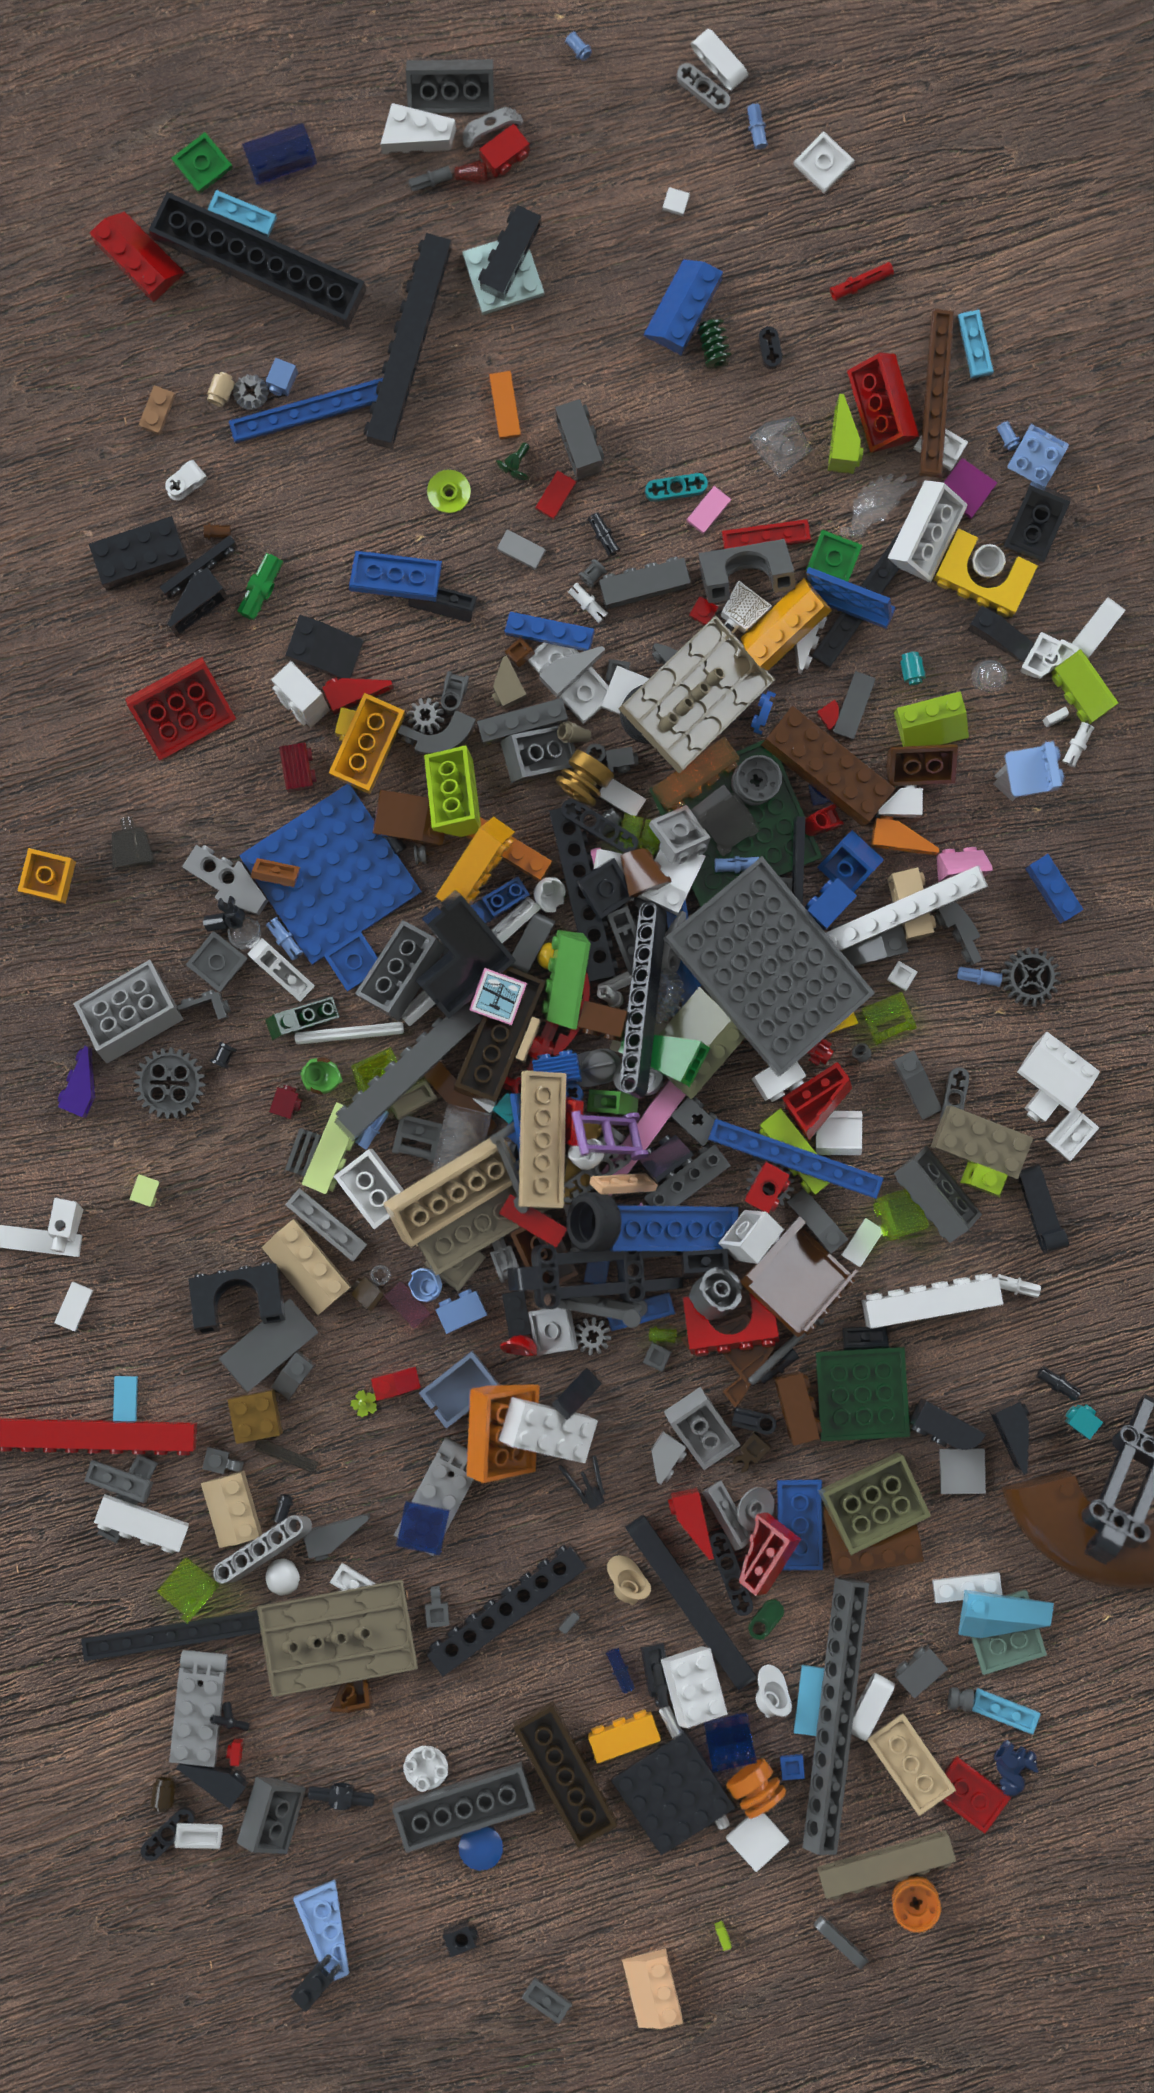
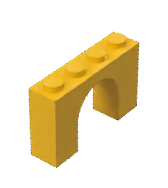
M958 528L934 581L941 588H951L957 591V594L963 598L968 599L970 597L976 600V603L985 608L991 607L997 610L996 613L1003 617H1013L1038 565L1017 557L1004 583L994 588L981 587L972 581L967 571V562L978 537Z

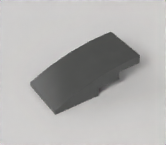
M291 1299L284 1303L285 1321L264 1324L262 1321L219 1358L220 1362L246 1393L319 1333Z

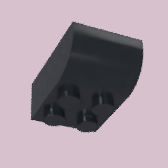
M922 1398L909 1419V1422L913 1424L912 1429L924 1436H927L928 1433L933 1435L931 1440L945 1448L949 1444L961 1450L972 1449L978 1446L986 1435Z

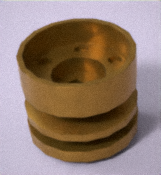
M576 750L568 761L575 770L563 769L562 774L566 778L558 776L555 781L570 797L593 807L596 804V800L591 795L597 798L601 796V793L595 786L598 785L606 788L613 779L614 774L592 756L581 750Z

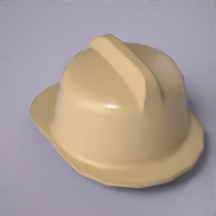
M621 1555L614 1556L609 1560L607 1572L614 1583V1593L618 1599L633 1606L638 1600L649 1596L651 1585L633 1560Z

